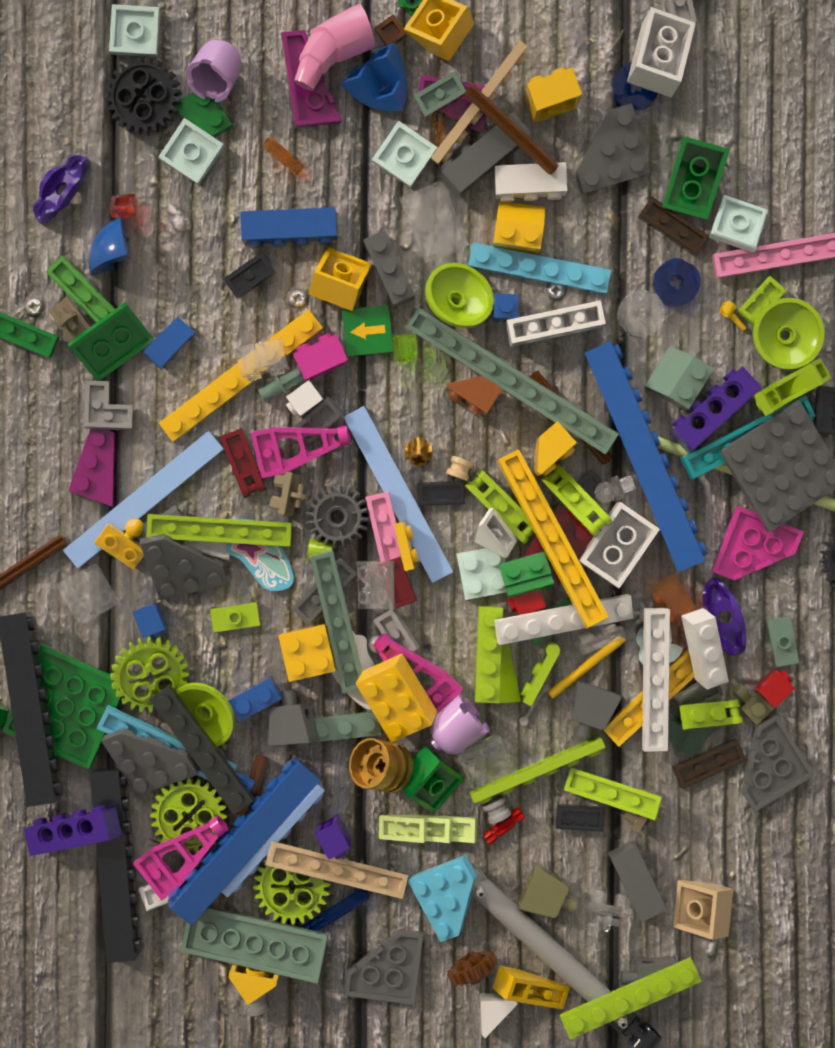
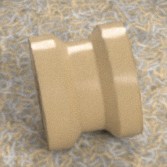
M452 456V465L447 469L446 474L468 481V472L473 468L474 463Z

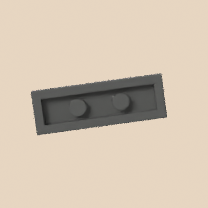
M340 557L336 561L343 589L357 575V572ZM316 583L291 608L308 625L322 611Z

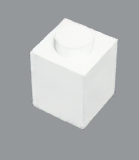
M309 380L286 396L289 400V403L286 404L294 416L299 414L301 418L324 401Z

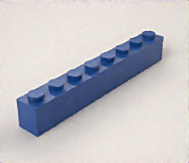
M295 757L293 760H289L283 766L282 773L267 784L266 791L261 796L255 797L254 801L250 804V809L245 814L237 817L233 824L234 827L218 839V844L212 851L209 850L201 859V864L196 869H193L180 887L177 886L170 893L168 899L170 909L192 926L321 781L318 775L299 758Z

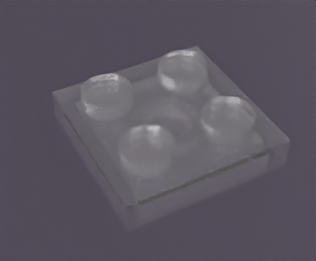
M608 623L601 626L598 633L591 634V632H587L578 636L579 641L574 642L575 647L580 654L585 655L627 637L624 628L617 624Z

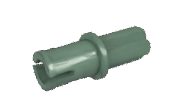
M296 368L281 378L276 377V381L258 391L264 402L267 403L283 392L286 394L288 389L304 381V377L300 369Z

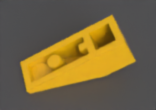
M499 966L492 987L508 1001L557 1009L564 1008L570 986L505 966Z

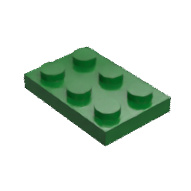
M124 302L70 341L68 347L97 381H100L150 345L155 339L128 304Z

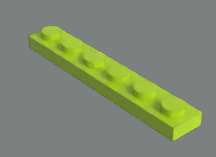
M148 514L146 537L165 534L172 537V540L290 547L292 523Z
M596 736L470 790V795L474 803H487L493 799L492 796L500 792L502 795L508 794L515 790L514 786L521 783L524 786L536 781L535 777L542 774L545 776L552 775L558 772L557 768L563 765L567 767L579 763V759L588 755L589 758L597 756L601 753V749L606 747L602 738Z
M689 957L560 1014V1018L571 1040L702 981L693 960Z

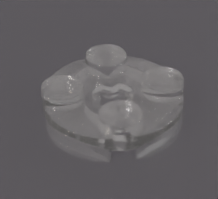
M637 290L629 293L621 301L617 309L619 326L634 338H646L653 335L662 327L665 319V308L659 296L647 290ZM639 308H643V311L646 310L647 312L644 320H638L639 317H635V313L638 312Z

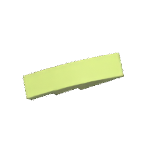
M379 815V839L425 843L426 841L476 843L478 818L439 815Z

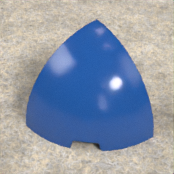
M395 43L384 46L370 54V59L363 65H356L341 83L356 100L377 110L399 111L403 110L406 103V72Z
M123 217L106 224L95 236L88 258L91 276L113 270L112 263L131 258L126 243L130 239Z

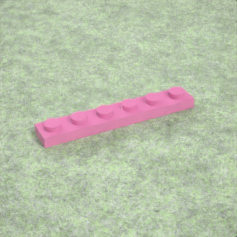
M835 233L757 246L754 253L739 249L713 254L712 259L716 279L835 258Z

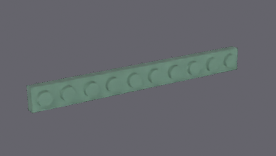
M417 308L406 326L415 334L481 376H484L555 423L558 421L563 428L602 453L606 454L619 435L616 431L422 308Z

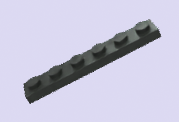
M171 684L149 699L233 814H236L254 801L253 795Z

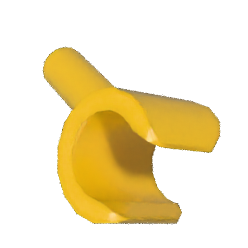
M730 301L724 302L720 308V314L730 318L744 331L747 327L734 314L737 306Z

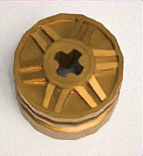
M366 738L353 749L349 760V771L355 784L364 789L396 793L404 789L409 783L413 773V760L407 748L398 743L386 742L376 738Z

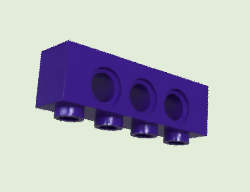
M741 367L737 372L733 368L723 377L726 382L722 386L714 385L706 393L708 398L703 403L699 399L689 408L692 412L686 418L681 415L671 424L674 429L669 434L688 454L762 388L744 367ZM727 388H731L735 391V398H731L727 395ZM712 403L718 407V414L710 411L709 404ZM692 419L699 420L702 424V428H694L692 425Z
M100 805L91 808L92 812L86 813V809L71 812L72 816L69 817L66 816V813L52 816V820L47 821V817L32 820L33 825L24 828L29 855L33 856L109 841L121 836L122 832L116 807L106 809V805Z

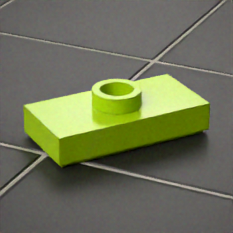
M768 276L736 312L754 326L761 310L768 304L781 299L787 290L771 276Z
M258 602L210 609L213 633L261 625Z

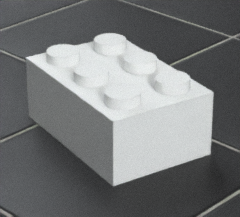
M651 7L641 25L627 82L672 97L682 81L696 23Z
M617 502L608 514L613 522L599 530L600 533L592 538L578 560L582 565L614 587L620 588L660 529L623 503Z

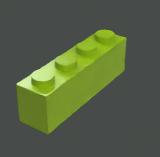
M478 605L474 700L478 703L521 702L509 643L503 645L497 643L494 620L504 618L503 607Z

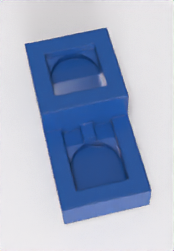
M177 317L157 336L143 354L161 370L194 337L195 332Z

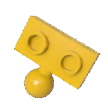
M139 519L129 520L125 526V533L108 522L96 538L94 544L134 570L144 557L140 543L133 539L142 535L143 522Z

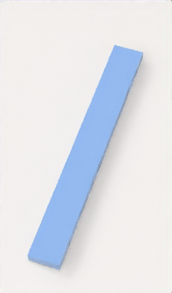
M363 406L344 416L383 492L389 491L393 510L399 522L407 521V526L411 525L414 539H411L414 549H417L419 559L432 583L452 573L453 571L365 407Z
M210 431L206 432L63 551L77 568H81L103 550L94 542L108 522L122 532H125V526L129 520L142 518L225 449Z

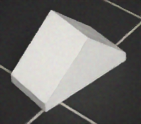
M489 508L478 525L474 542L503 558H507L518 540L495 509Z
M498 993L480 994L482 1036L486 1038L513 1010L518 1002L508 1001Z

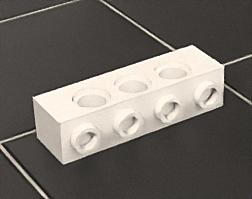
M600 300L510 319L506 322V329L510 347L602 328L606 322Z

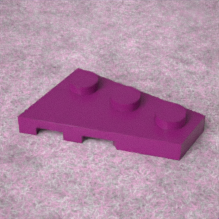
M421 75L419 92L442 78ZM461 81L465 90H467L471 85H475L480 91H482V89L486 86ZM464 94L438 111L458 122L472 102ZM483 113L475 125L471 123L468 127L478 133H482L485 127L486 115Z
M90 429L68 491L114 507L115 432L106 429Z

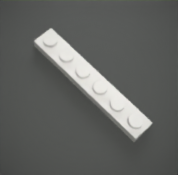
M624 594L600 599L609 617L593 626L633 619L631 595ZM574 605L494 620L496 638L499 645L585 628Z
M668 608L644 609L642 750L644 752L668 751L670 609Z

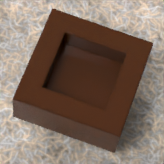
M394 14L374 28L385 46L391 43L396 45L407 37V33Z

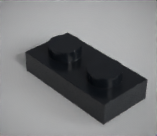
M261 252L223 278V280L235 297L239 299L276 272Z

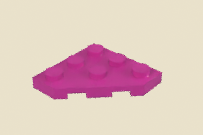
M736 506L710 572L730 580H737L744 575L796 554L804 531L782 524L773 531L766 532L755 512Z

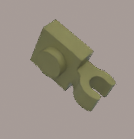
M740 684L732 690L743 701L739 708L755 725H758L774 710L756 691L751 695Z

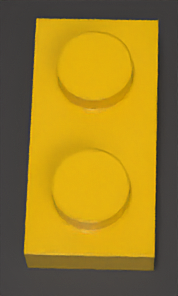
M407 521L394 524L404 570H412L417 567L416 563L419 562L417 549H413L411 539H414L411 525L407 526Z

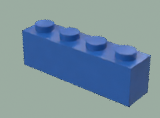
M335 207L240 211L241 239L250 248L262 247V244L271 243V246L281 247L289 242H295V245L305 246L309 245L311 241H318L319 244L328 245L332 244L334 240H338L337 212Z

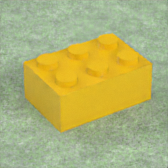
M403 653L362 671L355 683L391 742L431 726L436 717V708Z

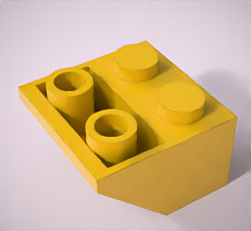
M558 421L535 441L534 474L536 476L541 474L547 476L557 467L554 462L559 458L565 460L575 451L572 446L577 442Z

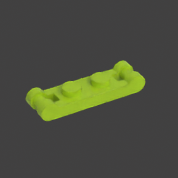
M557 464V467L550 475L540 479L593 537L600 533L599 530L602 527L608 526L613 522L608 514L559 464ZM559 478L563 479L557 485L555 484ZM596 514L599 518L592 523L589 519Z
M480 469L476 473L477 477L472 482L469 481L465 487L488 510L489 508H494L515 537L525 545L529 541L528 538L534 533L525 513ZM483 483L489 487L484 493L478 489ZM524 521L528 526L521 532L517 526Z

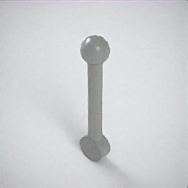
M544 682L533 705L530 706L525 716L520 717L519 722L522 726H526L529 723V716L544 692L549 690L550 686L548 683Z

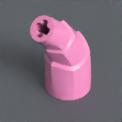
M357 4L335 15L311 30L312 34L299 57L300 64L294 82L304 89L313 91L322 74H325L335 61L342 62L375 48L371 25L361 4Z

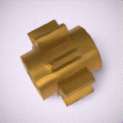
M422 437L412 438L410 443H405V460H409L414 466L425 465L427 460H432L433 444H427V440Z

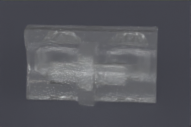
M617 475L605 479V482L597 485L595 497L603 503L619 501L626 498L624 493L635 490L636 487L631 476L619 479Z
M594 890L591 902L586 905V911L605 914V916L596 915L595 922L603 924V931L609 932L611 925L619 927L620 919H614L612 916L632 917L633 910L629 909V896L615 894L614 906L606 905L607 892Z

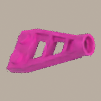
M347 426L337 428L270 427L251 432L261 478L285 474L339 446L351 444ZM336 433H338L339 441L335 440ZM312 435L321 436L323 446L313 451H307L304 438ZM282 438L296 439L300 446L299 454L290 459L282 458L279 440Z
M385 632L373 643L372 647L379 652L383 661L403 653L404 657L414 663L412 670L415 674L417 672H424L433 677L434 683L425 692L436 708L437 713L463 691V687L445 670L398 644ZM387 646H390L389 650H384Z
M217 815L202 826L153 846L135 860L133 864L162 901L177 886L180 887L184 883L185 878L198 865L216 840L229 830L228 826ZM197 836L203 843V847L195 855H192L184 843ZM172 850H179L185 858V863L178 872L174 873L164 861L163 855Z

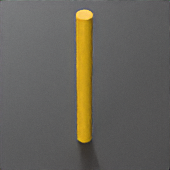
M620 633L547 691L552 699L626 642L624 636Z

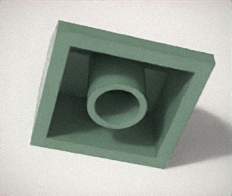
M669 347L644 387L682 411H686L691 407L714 368L693 355Z

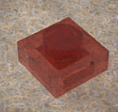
M135 193L112 196L110 205L112 218H125L136 215L137 199Z

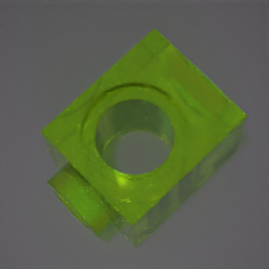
M416 334L392 335L394 362L418 361Z

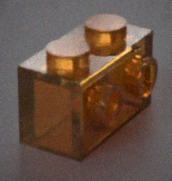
M669 573L650 586L653 590L651 595L656 603L670 609V623L672 625L675 623V625L682 627L681 616L698 610L674 574Z

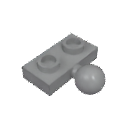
M394 607L373 620L381 634L385 632L392 640L412 652L420 647ZM380 635L373 636L369 640V649L375 654H379V652L372 645Z

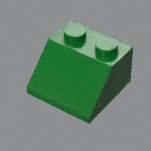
M424 746L413 758V773L409 783L402 791L411 800L435 813L465 778L436 752Z

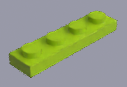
M571 767L564 787L565 791L652 820L657 819L663 798Z

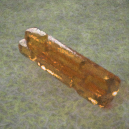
M268 137L264 141V149L269 153L272 152V156L286 168L289 167V171L297 176L303 170V164L297 159L294 160V156L284 147L278 145L275 139Z

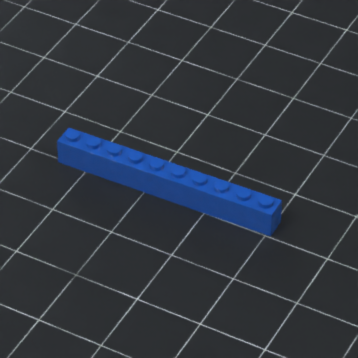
M609 341L585 352L678 572L706 560L705 555L708 554L703 541L698 542L695 533L699 532L694 520H689L687 517L688 505L684 497L679 498L676 490L680 488L675 475L671 477L667 468L670 467V463L665 453L660 454L657 446L661 445L656 431L651 433L648 424L652 423L647 410L642 411L639 405L642 398L638 389H633L630 384V380L633 377L628 366L623 367L620 359L624 356L619 345L614 346L613 342Z

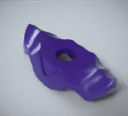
M70 155L62 166L54 167L45 174L39 186V199L33 205V213L40 224L46 225L60 210L69 205L81 187L82 180L90 165L89 158L82 155ZM63 184H67V187L64 189L61 195H58L59 187Z
M711 578L703 590V608L716 618L722 650L729 655H740L746 649V628L741 609L733 594L723 582L717 578ZM723 610L729 611L732 615L731 622L722 623L718 618L719 613Z

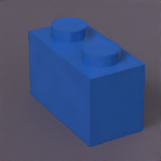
M273 676L232 697L228 702L238 722H241L281 700L282 693Z

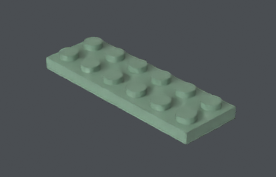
M208 907L192 926L186 922L180 952L318 984L329 934Z

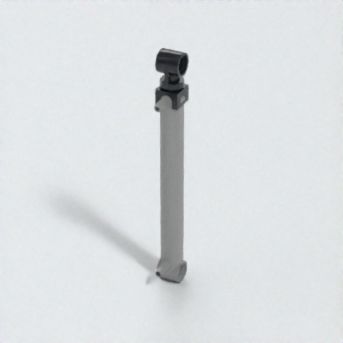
M471 863L477 874L476 883L471 893L473 898L587 1002L611 992L523 910L519 909L476 865ZM634 1012L608 1023L619 1034L622 1033L626 1037L631 1035L629 1041L635 1048H655L662 1040L660 1034L649 1023L644 1022L640 1025L641 1019Z

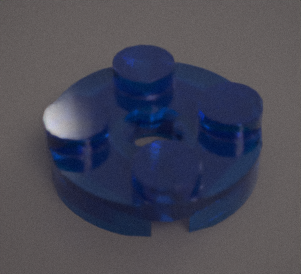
M629 62L616 72L611 83L613 99L619 107L633 104L635 112L636 110H644L650 107L658 93L640 87L641 91L636 90L634 93L630 91L631 86L627 80L632 62Z
M680 258L670 259L662 263L654 273L652 287L656 297L663 305L680 307L691 302L697 295L701 285V278L697 268ZM675 276L677 280H682L683 282L679 285L680 289H676L675 286L670 284Z

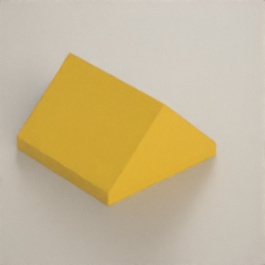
M235 964L232 965L229 972L230 980L247 1005L276 987L279 978L278 974Z

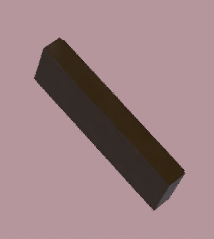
M651 197L638 218L696 257L709 239V235L673 210L663 208V203Z
M733 738L671 768L680 788L684 789L746 761V758L738 740Z

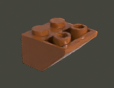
M484 376L450 382L446 387L447 397L458 405L460 402H463L469 406L467 411L478 418L480 415L486 416L503 390Z

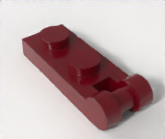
M240 428L220 436L243 497L247 498L251 496V493L258 490L259 492L267 490L243 429ZM253 475L255 482L247 485L245 478Z

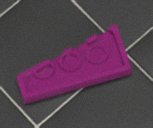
M305 30L281 32L295 128L342 123L341 116L337 112L334 99L327 88L323 74L313 91L304 89L294 82L300 64L299 57L309 40Z

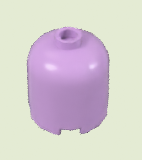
M224 40L206 42L186 69L189 79L187 84L193 93L202 99L206 97L215 99V102L225 100L241 73L242 60L239 52L232 44Z
M461 694L437 713L432 725L429 726L432 736L430 742L438 751L442 749L452 755L463 752L490 731L486 722L482 724L477 716L480 715V712L466 697L462 700Z

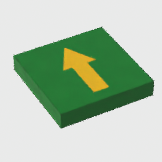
M389 305L354 308L353 311L342 309L347 357L394 353Z

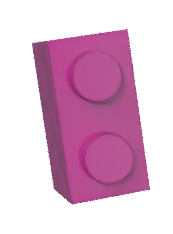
M331 333L325 334L318 338V343L311 346L309 343H306L296 348L297 352L293 355L306 382L349 363L336 334L333 336Z

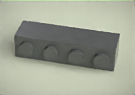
M514 112L510 113L507 117L530 137L531 132ZM495 123V127L490 131L486 129L476 138L478 140L472 146L467 144L462 148L458 158L454 161L449 159L441 167L442 171L439 179L457 199L493 171L496 165H500L520 148Z

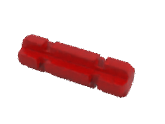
M519 808L514 809L508 818L497 822L492 830L488 829L483 833L484 839L489 845L493 844L498 840L497 837L501 838L514 828L515 823L519 824L523 821L525 815Z

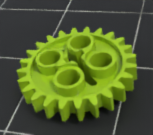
M148 636L146 643H143L138 638V645L136 646L129 642L130 650L121 648L123 657L115 656V661L118 664L111 665L114 673H111L110 677L111 680H114L112 688L117 689L115 692L116 697L123 696L122 704L130 701V709L138 705L139 712H142L144 707H148L149 713H152L154 705L149 699L169 684H171L175 691L181 685L188 684L187 679L184 677L189 676V672L185 669L188 667L187 661H182L184 659L183 653L177 654L178 647L176 645L170 648L169 640L162 645L160 637L156 639L155 643H152L151 637ZM156 657L164 658V661L160 664L152 662ZM133 664H139L141 666V668L137 671H131L129 669V667ZM151 672L153 676L148 678L147 673ZM162 679H170L167 685L159 684ZM139 686L147 687L144 692L136 691V688Z
M190 777L187 783L181 780L178 781V785L176 783L170 784V789L164 786L161 789L164 795L157 794L155 797L160 803L156 802L151 806L157 811L150 814V817L157 819L151 824V827L159 828L155 836L161 834L164 836L160 843L183 834L184 827L195 829L208 823L209 821L201 818L200 812L203 810L209 811L212 819L217 815L222 819L228 817L227 813L222 812L227 807V804H220L222 797L215 795L217 792L215 788L209 789L210 781L202 785L201 777L196 783H193V778ZM184 794H192L195 797V803H187L184 800ZM201 800L205 801V804L194 813L192 818L190 817L178 830H174V826ZM167 811H176L178 819L171 820L167 816ZM197 836L184 843L189 852L194 848L197 853L201 848L200 846L203 847V843Z
M259 865L258 870L262 874H256L254 879L260 881V883L254 884L253 889L260 890V892L255 895V899H263L259 907L267 906L265 914L268 915L273 912L274 921L281 916L282 924H285L287 918L291 919L292 925L295 924L296 918H299L304 923L305 915L313 919V910L318 913L321 912L318 904L326 905L327 900L322 896H329L330 891L324 887L330 886L331 881L311 876L303 878L298 873L285 870L286 877L280 879L274 875V870L279 868ZM290 880L294 881L295 889H291L289 885ZM308 882L313 883V886L302 885ZM272 884H276V885H284V886H278V887H276V888H273L271 885H272ZM305 891L311 895V898L308 901H302L299 899L298 894ZM282 892L287 896V900L285 902H278L274 895Z

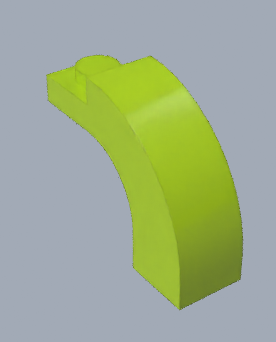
M818 358L755 393L756 405L767 416L795 398L824 384L832 377L822 359Z

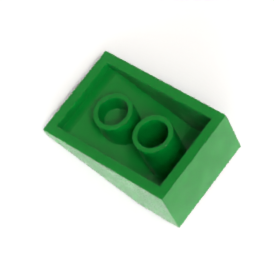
M682 136L662 207L708 220L730 149Z

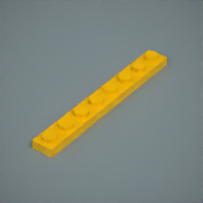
M308 309L159 422L160 426L172 442L177 441L293 353L296 348L323 330V327Z
M516 450L498 459V465L585 628L588 629L609 617L520 450Z

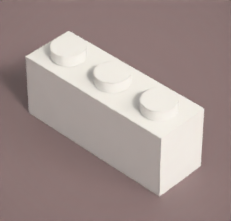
M566 162L557 163L558 168L551 175L547 174L538 164L496 165L494 167L495 199H500V202L515 201L514 198H524V201H536L538 197H547L548 200L562 199V196H565L567 193Z
M704 608L682 615L695 680L706 689L729 682L715 616Z

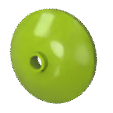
M461 263L443 264L431 273L426 282L425 295L431 310L438 318L449 325L458 328L478 326L487 319L493 309L494 297L488 281L481 273L468 265Z
M782 298L768 304L758 314L753 326V342L758 354L768 364L779 369L791 370L807 365L816 358L824 343L825 329L819 313L809 303L796 298ZM782 332L787 333V340L781 338Z
M202 683L185 684L176 690L214 744L218 747L225 743L231 736L235 726L234 712L225 696L215 688Z

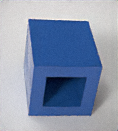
M494 294L492 322H507V320L518 318V294Z
M159 602L133 611L142 638L150 636L151 640L163 636V630L169 628Z

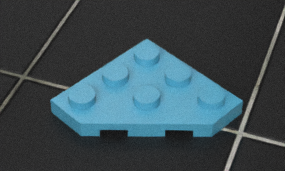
M466 855L414 874L407 879L440 942L457 937L463 932L465 915L468 912L472 898V889L477 879V874Z

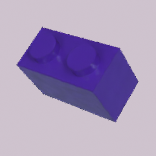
M337 814L317 826L315 836L328 860L333 857L337 860L348 854L352 837L340 815Z

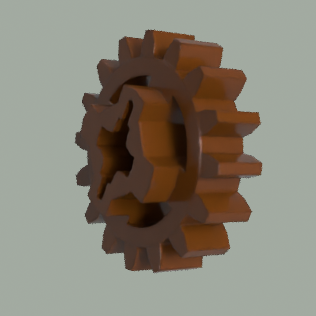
M491 950L486 952L471 951L455 961V965L451 966V969L447 971V976L451 985L457 986L460 984V986L471 984L472 986L488 977L490 971L494 970L495 966L498 965V960Z

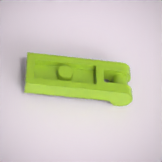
M554 642L545 644L544 651L546 654L541 662H536L531 672L534 677L530 683H525L520 693L523 695L522 701L530 706L533 705L560 653L559 646Z
M740 700L679 706L683 730L742 724L743 718L740 716L738 708L741 707ZM725 709H729L730 717L728 718Z

